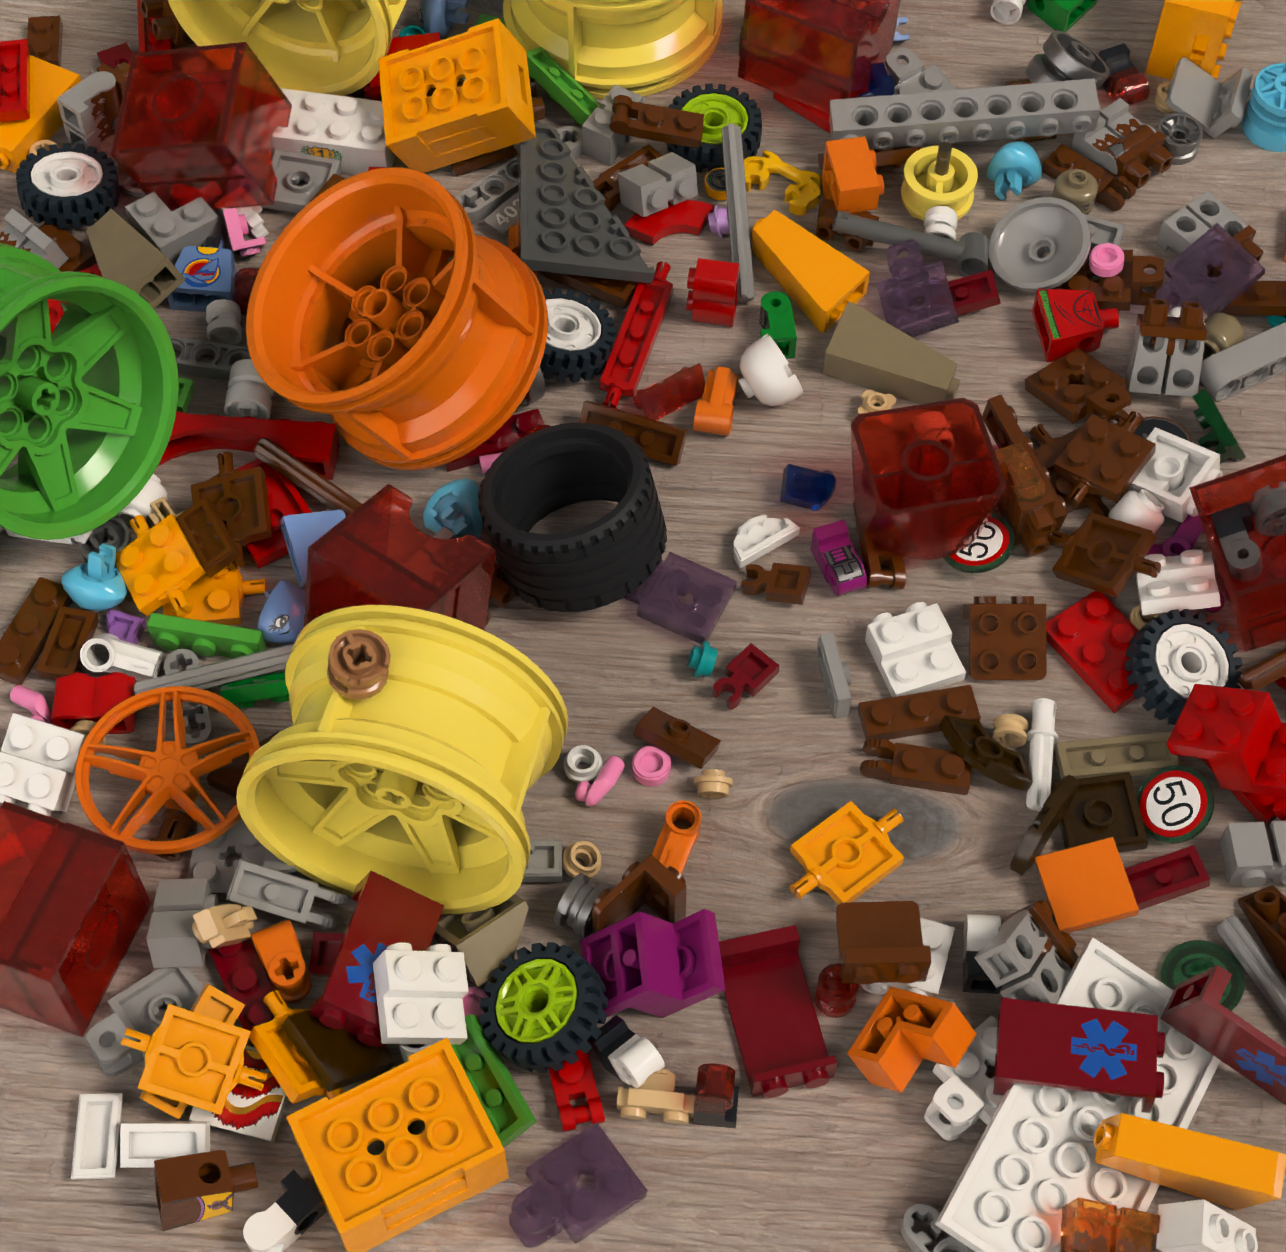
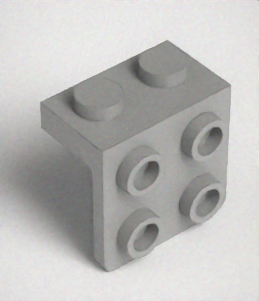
M1183 57L1176 64L1166 103L1175 112L1190 115L1198 120L1203 127V131L1215 139L1227 129L1236 127L1242 121L1245 115L1243 111L1245 102L1251 93L1250 84L1253 73L1243 66L1221 83L1192 61Z

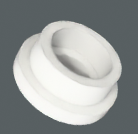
M576 746L564 758V772L573 782L579 783L586 780L590 783L596 779L603 767L602 758L590 746ZM580 763H586L590 767L578 769L576 766Z

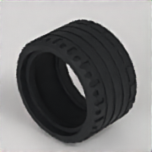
M566 423L535 431L521 438L502 452L491 464V467L485 473V478L481 481V489L478 492L479 514L503 579L511 586L512 592L516 596H520L524 602L531 603L537 608L559 612H580L596 609L618 601L636 590L652 575L662 559L661 555L665 552L667 529L650 465L640 445L636 444L633 438L626 436L620 430L595 423ZM593 500L618 502L617 506L600 520L581 529L560 534L543 535L529 533L537 522L564 506Z

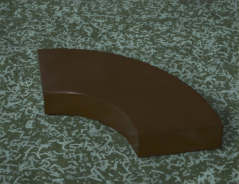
M944 716L940 723V728L951 747L963 760L983 775L998 783L1017 790L1028 791L1033 781L1023 754L1001 746L986 733L980 721Z
M1071 775L1065 776L1044 802L1042 810L1035 818L1032 826H1029L1010 863L1011 870L1023 876L1035 863V857L1041 855L1051 834L1068 812L1080 785V780Z

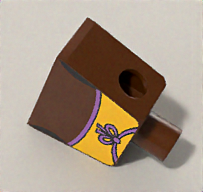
M225 1150L154 1161L155 1193L162 1231L227 1214L233 1211L234 1193L258 1188L254 1162L229 1167Z

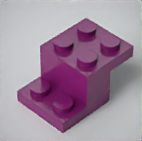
M703 909L675 923L638 912L580 940L581 956L596 970L605 985L606 992L603 994L608 998V1008H602V1010L606 1013L607 1017L630 1007L664 1018L725 991L716 916L714 912Z

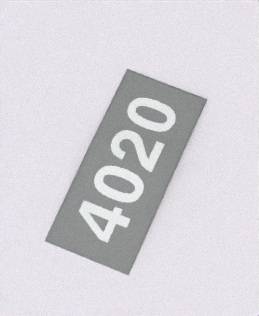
M519 191L484 219L486 223L502 234L519 221Z

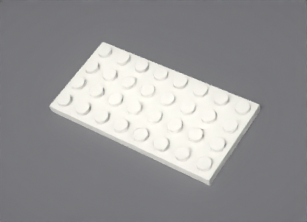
M1092 937L1088 940L1075 962L1056 1004L1158 1015V1032H1165L1163 1058H1157V1071L1164 1072L1162 1099L1155 1098L1151 1112L1144 1113L1141 1112L1142 1098L1013 1083L1012 1087L1005 1092L938 1216L935 1225L974 1252H1075L1074 1232L1077 1230L1079 1233H1083L1085 1229L1091 1237V1241L1103 1235L1107 1243L1108 1252H1117V1238L1118 1240L1129 1238V1241L1132 1243L1160 1184L1095 1163L1097 1148L1094 1146V1135L1102 1120L1120 1113L1187 1129L1221 1061L1160 1019L1174 990ZM1082 1237L1081 1243H1084L1085 1238ZM1092 1245L1090 1246L1091 1252H1095V1248ZM1122 1245L1119 1246L1120 1252H1123Z

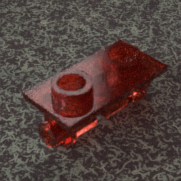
M698 363L690 368L684 366L681 368V371L664 379V382L656 383L645 390H638L637 395L633 397L635 406L639 410L644 408L647 418L659 420L702 397L706 383L701 364Z

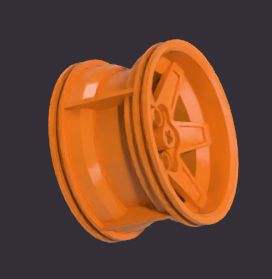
M398 167L374 169L349 177L333 185L307 204L284 228L267 253L253 284L246 317V336L249 354L256 371L263 381L279 395L302 409L330 414L338 432L349 445L371 461L397 470H422L449 463L474 450L500 429L520 405L536 377L543 358L548 332L546 299L542 287L530 267L500 242L488 237L475 235L471 221L463 206L438 181L422 172ZM454 256V258L447 264L448 258Z

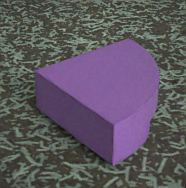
M109 609L106 622L110 634L117 636L120 640L138 644L147 625L144 618Z

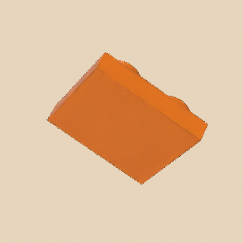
M1113 837L1035 857V865L1049 907L1052 910L1055 925L1059 931L1071 933L1139 914L1138 905Z

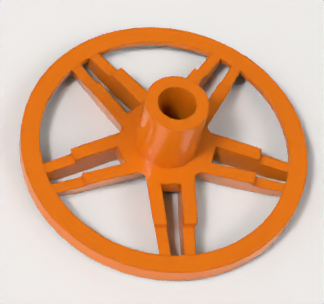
M170 686L148 690L136 694L113 707L91 729L83 742L77 758L75 769L77 795L89 821L103 836L124 848L148 854H172L188 851L215 840L234 826L241 818L237 803L225 816L214 799L199 782V777L232 763V759L248 752L249 757H251L260 748V744L248 718L238 707L222 696L204 689L185 686ZM182 701L202 704L219 711L229 718L240 732L186 748V729ZM166 702H173L174 741H165ZM159 704L155 752L100 744L108 732L124 718L142 708ZM244 739H245L244 742H241V743H238V744H235V745H232V746L226 748V745H229V744H232V743H235V742H238V741H241V740H244ZM217 751V752H215V753H213V754H210V755H208V756H206V757H204V758H202V759H199V756H201V755H204V754H208V753ZM95 753L115 755V757L138 760L140 762L137 766L124 761L97 756ZM91 766L109 770L110 774L142 782L113 825L104 819L93 802L89 784ZM146 794L150 795L149 799L131 818V820L125 826L123 831H119V829L126 821L128 816L131 817V815L136 810V808L141 803ZM197 795L220 820L219 822L213 824L194 803ZM162 806L176 810L183 809L194 821L197 820L206 829L196 835L173 841H148L132 837L143 824L147 825Z

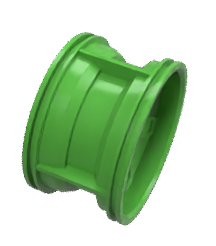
M0 243V526L21 536L33 539L54 540L69 538L91 531L121 512L141 492L159 465L172 433L178 404L179 382L175 352L165 325L156 311L132 289L95 274L73 271L61 272L52 263L39 255L12 245ZM48 299L58 300L64 310V314L52 335ZM18 453V464L5 471Z

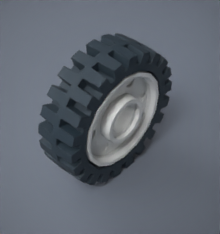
M63 143V148H58L57 144L49 145V151L43 147L37 149V155L30 153L26 156L27 161L22 160L19 164L20 168H17L16 183L21 208L25 210V214L29 218L33 216L34 221L39 224L43 221L45 225L54 226L55 223H58L59 229H67V224H72L73 229L81 228V222L90 226L94 224V218L99 220L110 209L114 210V207H117L119 203L120 191L116 165H114L111 157L108 158L107 154L103 151L98 153L95 147L90 146L85 150V145L77 143L75 148H71V143Z
M553 288V292L550 294L548 289H543L548 311L547 341L540 364V369L544 372L543 378L550 380L552 375L557 376V382L565 383L566 377H569L571 383L579 382L580 377L586 381L591 379L593 374L597 376L601 373L602 368H605L614 346L616 327H614L613 318L608 317L609 312L606 308L599 309L600 303L596 300L589 303L588 296L581 293L578 298L574 296L575 291L568 289L566 294H562L561 288Z
M1179 609L1170 610L1152 619L1132 637L1129 642L1131 645L1127 648L1125 656L1129 657L1125 662V670L1133 671L1126 677L1128 684H1137L1138 686L1132 692L1135 698L1139 699L1144 696L1146 701L1142 706L1147 711L1156 708L1154 717L1159 720L1168 717V724L1171 725L1176 724L1194 684L1241 689V686L1238 685V679L1241 677L1242 672L1237 670L1243 666L1241 657H1233V654L1238 651L1236 644L1228 645L1226 643V640L1231 636L1226 630L1218 633L1216 630L1220 624L1214 619L1205 623L1207 615L1199 612L1193 616V610L1184 609L1179 612Z

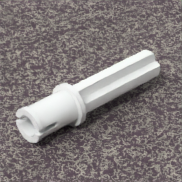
M1039 698L1032 702L1031 730L1027 732V740L1030 742L1029 772L1033 783L1027 791L1026 805L1028 809L1038 812L1042 810L1044 802L1051 794L1053 746L1058 741V734L1055 732L1057 703L1046 698Z

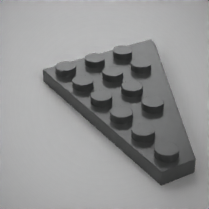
M535 123L536 138L519 143V258L533 271L652 283L655 274L654 268L647 266L640 256L641 249L636 242L630 239L629 232L617 215L612 216L604 205L605 198L601 192L595 189L593 181L584 168L575 164L570 156V148L566 143L562 142L558 131L553 125Z

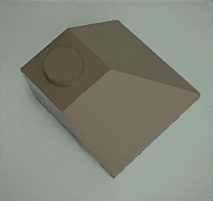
M514 894L505 902L486 910L462 914H445L439 918L433 936L439 944L450 945L451 952H464L467 979L479 987L482 984L491 983L496 980L491 975L496 967L501 971L507 968L502 962L510 955L514 959L529 907L525 900Z

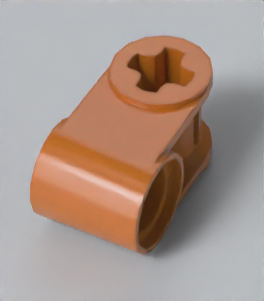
M290 919L251 933L250 935L263 968H266L274 991H279L285 1003L292 1004L305 999L310 993L311 980ZM293 975V978L286 980L288 976Z

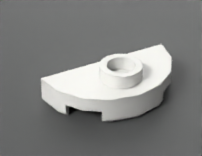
M760 515L747 520L739 527L733 542L734 560L739 569L798 536L800 527L790 519L784 518L783 521L777 518H767V515Z

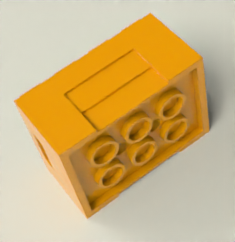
M1165 0L1145 74L1172 80L1177 62L1181 58L1186 57L1217 79L1221 65H1217L1216 60L1224 59L1228 44L1222 43L1223 38L1230 39L1241 2L1235 0Z
M499 18L468 28V32L411 51L405 49L378 58L386 146L410 169L426 173L536 138L527 53Z
M448 1038L408 1056V1062L330 1100L325 1097L286 1116L299 1150L346 1252H366L509 1178L505 1150ZM421 1121L425 1124V1129L421 1134L413 1135L408 1131L410 1123ZM381 1141L384 1144L383 1152L379 1155H371L368 1152V1146L371 1142Z

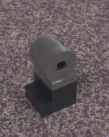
M1244 502L1210 514L1215 534L1233 578L1243 582L1256 579L1262 573L1263 562L1259 547L1249 539L1247 534L1248 531L1255 529L1248 503Z

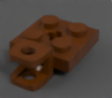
M1123 250L1124 266L1122 271L1112 277H1102L1100 282L1096 283L1091 278L1097 275L1089 268L1088 254L1079 271L1063 283L1061 289L1090 290L1095 295L1099 309L1117 308L1118 311H1130V304L1146 305L1149 298L1162 299L1164 260L1155 256H1133V250ZM1153 268L1156 272L1154 274H1146L1143 270ZM1144 287H1152L1154 291L1152 293H1145L1142 289Z
M1076 348L1025 379L1026 391L1072 424L1085 416L1087 421L1094 414L1107 421L1116 420L1118 422L1116 423L1117 425H1122L1129 416L1123 408L1130 406L1132 400L1130 393L1126 390L1127 381L1080 348Z

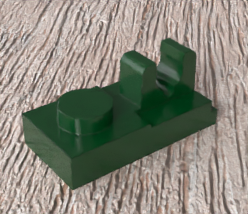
M1206 389L1192 396L1199 407L1193 411L1204 430L1208 427H1211L1213 430L1198 440L1199 445L1206 449L1211 446H1217L1214 452L1220 454V463L1230 457L1233 461L1236 459L1241 461L1246 458Z

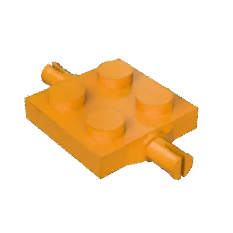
M171 513L155 526L149 528L145 517L137 515L134 517L136 521L134 519L130 520V526L133 528L137 538L116 554V566L140 612L148 616L162 605L172 603L177 616H186L185 610L190 613L192 607L189 605L184 594L191 584L206 574L179 526L176 516Z
M226 566L213 577L206 573L193 582L184 595L189 605H191L192 611L188 613L185 610L187 615L181 618L223 625L242 624L241 606L245 595L265 594V591H267L266 579L243 581L239 566L238 569H231L229 566ZM172 603L162 605L163 615L179 617Z
M852 801L833 813L791 845L790 853L806 871V875L789 886L792 894L796 893V898L800 900L815 887H819L826 891L838 905L843 902H853L903 864L904 856L890 842L887 834L904 822L901 814L897 815L898 811L891 809L889 813L875 821L864 815Z
M278 990L268 993L263 998V1002L275 1018L272 1021L254 1026L249 1039L291 1103L294 1104L313 1096L322 1095L327 1096L330 1100L344 1093L345 1091L342 1087L331 1092L327 1091L281 1026L288 1016L309 1010L310 1008L289 1009Z
M171 1004L167 1005L162 1022L153 1032L152 1036L127 1027L124 1035L139 1039L140 1042L123 1037L120 1044L145 1052V1067L137 1088L219 1115L222 1113L228 1094L237 1083L262 1091L264 1084L251 1080L248 1077L251 1076L266 1081L268 1074L243 1066L244 1049L251 1031Z

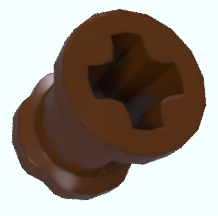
M165 809L161 816L163 823L156 838H151L150 841H173L187 838L188 833L195 830L197 822L187 813L180 810ZM184 853L155 855L170 861H180Z

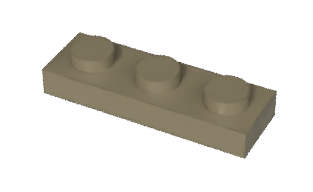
M1171 731L1056 742L1054 748L1061 780L1068 775L1076 779L1126 772H1130L1131 777L1158 775L1167 771L1178 770L1180 763L1178 755L1171 754L1166 745Z

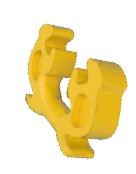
M768 150L763 151V157L751 156L744 160L747 192L751 191V184H759V190H764L769 184L770 174H779L796 182V184H790L785 190L784 202H789L788 211L790 213L803 216L807 214L808 210L819 204L821 192V176L819 174L800 170L789 165Z

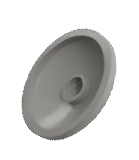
M1039 197L1027 200L1009 210L995 226L989 242L991 265L997 276L1014 289L1036 292L1037 289L1055 288L1072 278L1087 259L1091 246L1090 227L1083 213L1066 200L1055 197ZM1050 253L1048 256L1040 258L1042 254Z

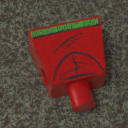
M1037 289L1032 315L1046 362L1056 361L1076 348H1080L1086 353L1096 351L1100 347L1104 330L1116 329L1119 326L1117 308L1099 309L1095 295L1090 290Z

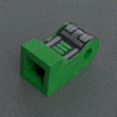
M768 292L761 299L759 323L763 329H760V338L766 334L770 335L786 359L795 358L797 335L791 301L782 292Z

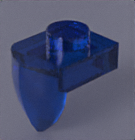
M884 62L871 64L867 85L868 91L856 98L894 95V79L892 75H888Z
M788 464L783 470L780 502L818 511L833 496L836 489V478L829 470L819 472Z

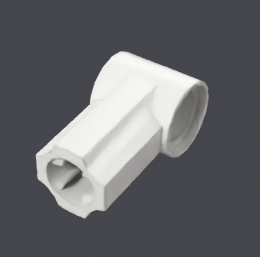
M110 633L95 636L83 644L80 650L81 662L88 670L92 672H121L135 677L137 681L157 677L163 661L162 651L120 640L117 636ZM96 644L106 646L110 653L108 662L102 661L96 656Z

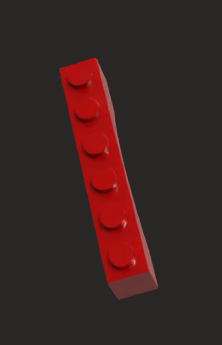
M176 411L172 433L159 465L189 453L211 449H233L253 453L255 445L261 438L265 437L327 480H333L340 443L336 424L323 421L304 422L291 421L289 419H260L251 416L231 417L218 414H187Z

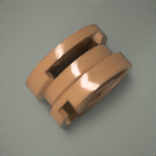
M362 629L349 630L337 636L330 645L327 668L328 680L334 690L346 698L357 700L371 698L378 694L386 685L391 655L387 643L381 636L372 631Z

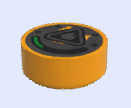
M724 168L712 169L705 176L704 190L712 199L727 200Z

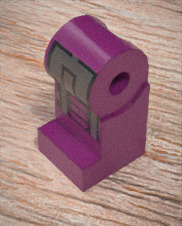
M844 519L814 528L810 547L826 582L829 583L836 596L863 589L867 586L864 566L860 558L857 557L849 540V530Z

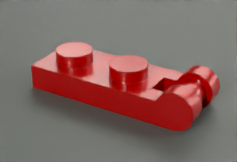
M580 1049L576 1051L579 1060L572 1065L563 1060L564 1069L555 1071L550 1067L548 1068L563 1132L576 1130V1125L590 1121L592 1125L605 1123L604 1111L588 1052L585 1054ZM585 1097L587 1105L571 1107L570 1100Z

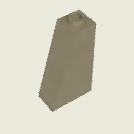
M110 209L86 231L102 276L132 289L145 299L153 309L186 280L162 252L113 209Z
M847 302L825 352L823 375L881 393H889L897 398L943 411L948 398L954 400L960 383V379L954 378L957 363L860 306Z

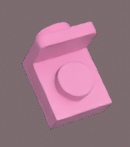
M236 207L223 210L222 213L232 252L240 251L241 257L261 253L260 246L266 245L265 237L248 241L244 240L243 235L249 234L245 214L238 215Z

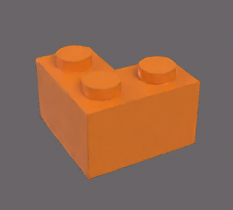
M865 136L826 141L821 190L824 198L834 201L836 211H849V213L876 210L879 195L884 194L883 177L881 174L877 175L876 154L874 149L869 150Z
M890 986L847 1054L870 1084L902 1093L923 1059L956 1068L975 1038L976 1032L954 1003Z

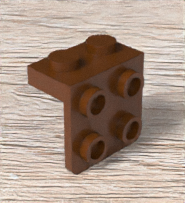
M974 596V604H963V619H969V674L972 679L1042 680L1045 678L1047 673L1046 604H1034V596H1011V604H996V596Z
M651 854L641 863L639 861L634 862L624 872L622 881L614 889H605L595 899L592 905L593 933L634 915L644 904H647L665 921L675 923L686 918L687 886L684 877L672 866L666 868Z
M914 901L843 902L837 906L836 924L841 984L914 983L926 981L931 965L930 946H923L920 912L917 903Z

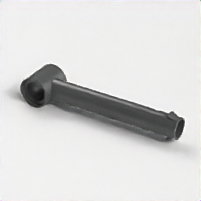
M836 211L832 230L837 231L840 235L844 233L859 236L860 238L957 262L958 273L964 277L984 272L988 269L989 239L981 233H966L957 241L850 214L849 211Z

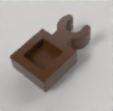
M773 563L771 571H767L757 564L746 565L747 577L755 578V580H742L741 586L744 594L758 595L765 592L766 601L803 605L811 578L809 566Z

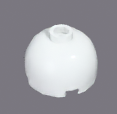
M764 335L746 348L741 356L739 365L743 378L739 379L738 383L748 399L755 396L762 404L777 406L788 403L804 393L796 375L792 374L788 361L770 335Z

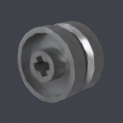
M1059 30L1053 31L1044 42L1043 51L1045 54H1036L1025 67V74L1031 83L1094 78L1096 89H1098L1110 76V70L1106 63L1091 48L1074 36Z

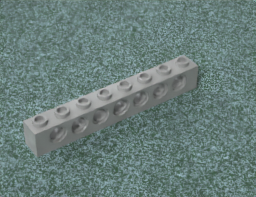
M1094 78L836 99L829 102L831 140L865 136L869 150H884L908 146L919 147L921 145H933L942 142L953 144L957 142H983L994 139H1018L1021 137L1052 136L1068 133L1082 134L1096 131L1100 114Z

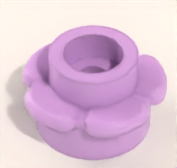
M716 205L714 212L708 214L711 233H717L719 238L722 239L723 235L729 234L727 207L719 208Z

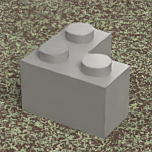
M155 192L125 206L129 224L162 252L174 266L184 247H203L205 239L210 236L218 237L224 241L218 215L201 196L172 212Z

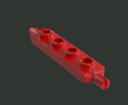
M663 261L657 263L652 283L638 282L600 379V390L607 392L602 405L617 409L621 396L633 398L673 295V284L666 280L671 269L667 262H665L664 266Z

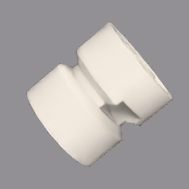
M242 359L231 366L224 413L226 416L231 417L251 416L260 419H270L271 397L274 394V390L260 377L251 359Z

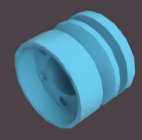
M1286 63L1271 64L1263 68L1256 76L1250 100L1247 102L1244 111L1245 115L1242 119V129L1245 136L1254 145L1268 151L1286 152Z

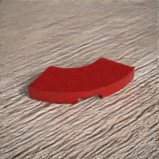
M685 200L675 205L668 202V208L649 216L642 217L637 213L634 214L624 226L629 232V236L650 245H654L661 238L675 233H689L699 236L709 222L708 214L714 212V205L695 200Z

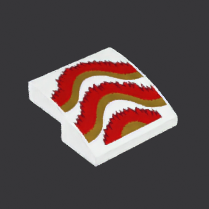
M246 1045L243 1066L268 1073L266 1081L251 1076L248 1077L251 1080L263 1083L262 1091L237 1083L228 1094L221 1115L193 1106L189 1120L210 1121V1126L274 1143L286 1102L291 1101L257 1049Z

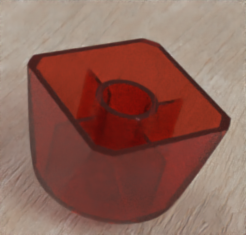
M966 398L951 399L859 414L851 423L855 506L863 530L874 543L886 551L904 558L932 560L954 555L967 548L977 539L1007 488L978 404Z

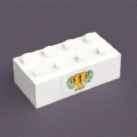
M272 87L255 133L258 151L271 154V161L275 149L338 159L341 163L340 173L357 175L368 171L369 166L392 167L396 156L386 146L382 101Z

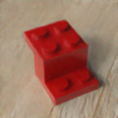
M1194 684L1166 743L1170 753L1208 759L1221 789L1286 798V723L1281 722L1269 692Z

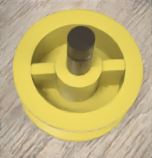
M942 142L939 146H929L916 151L908 158L904 167V181L901 186L900 195L904 207L912 217L924 221L925 213L928 209L935 206H947L957 213L958 220H960V218L968 213L973 204L974 189L978 179L976 165L969 156L960 150L952 148V145L948 142Z

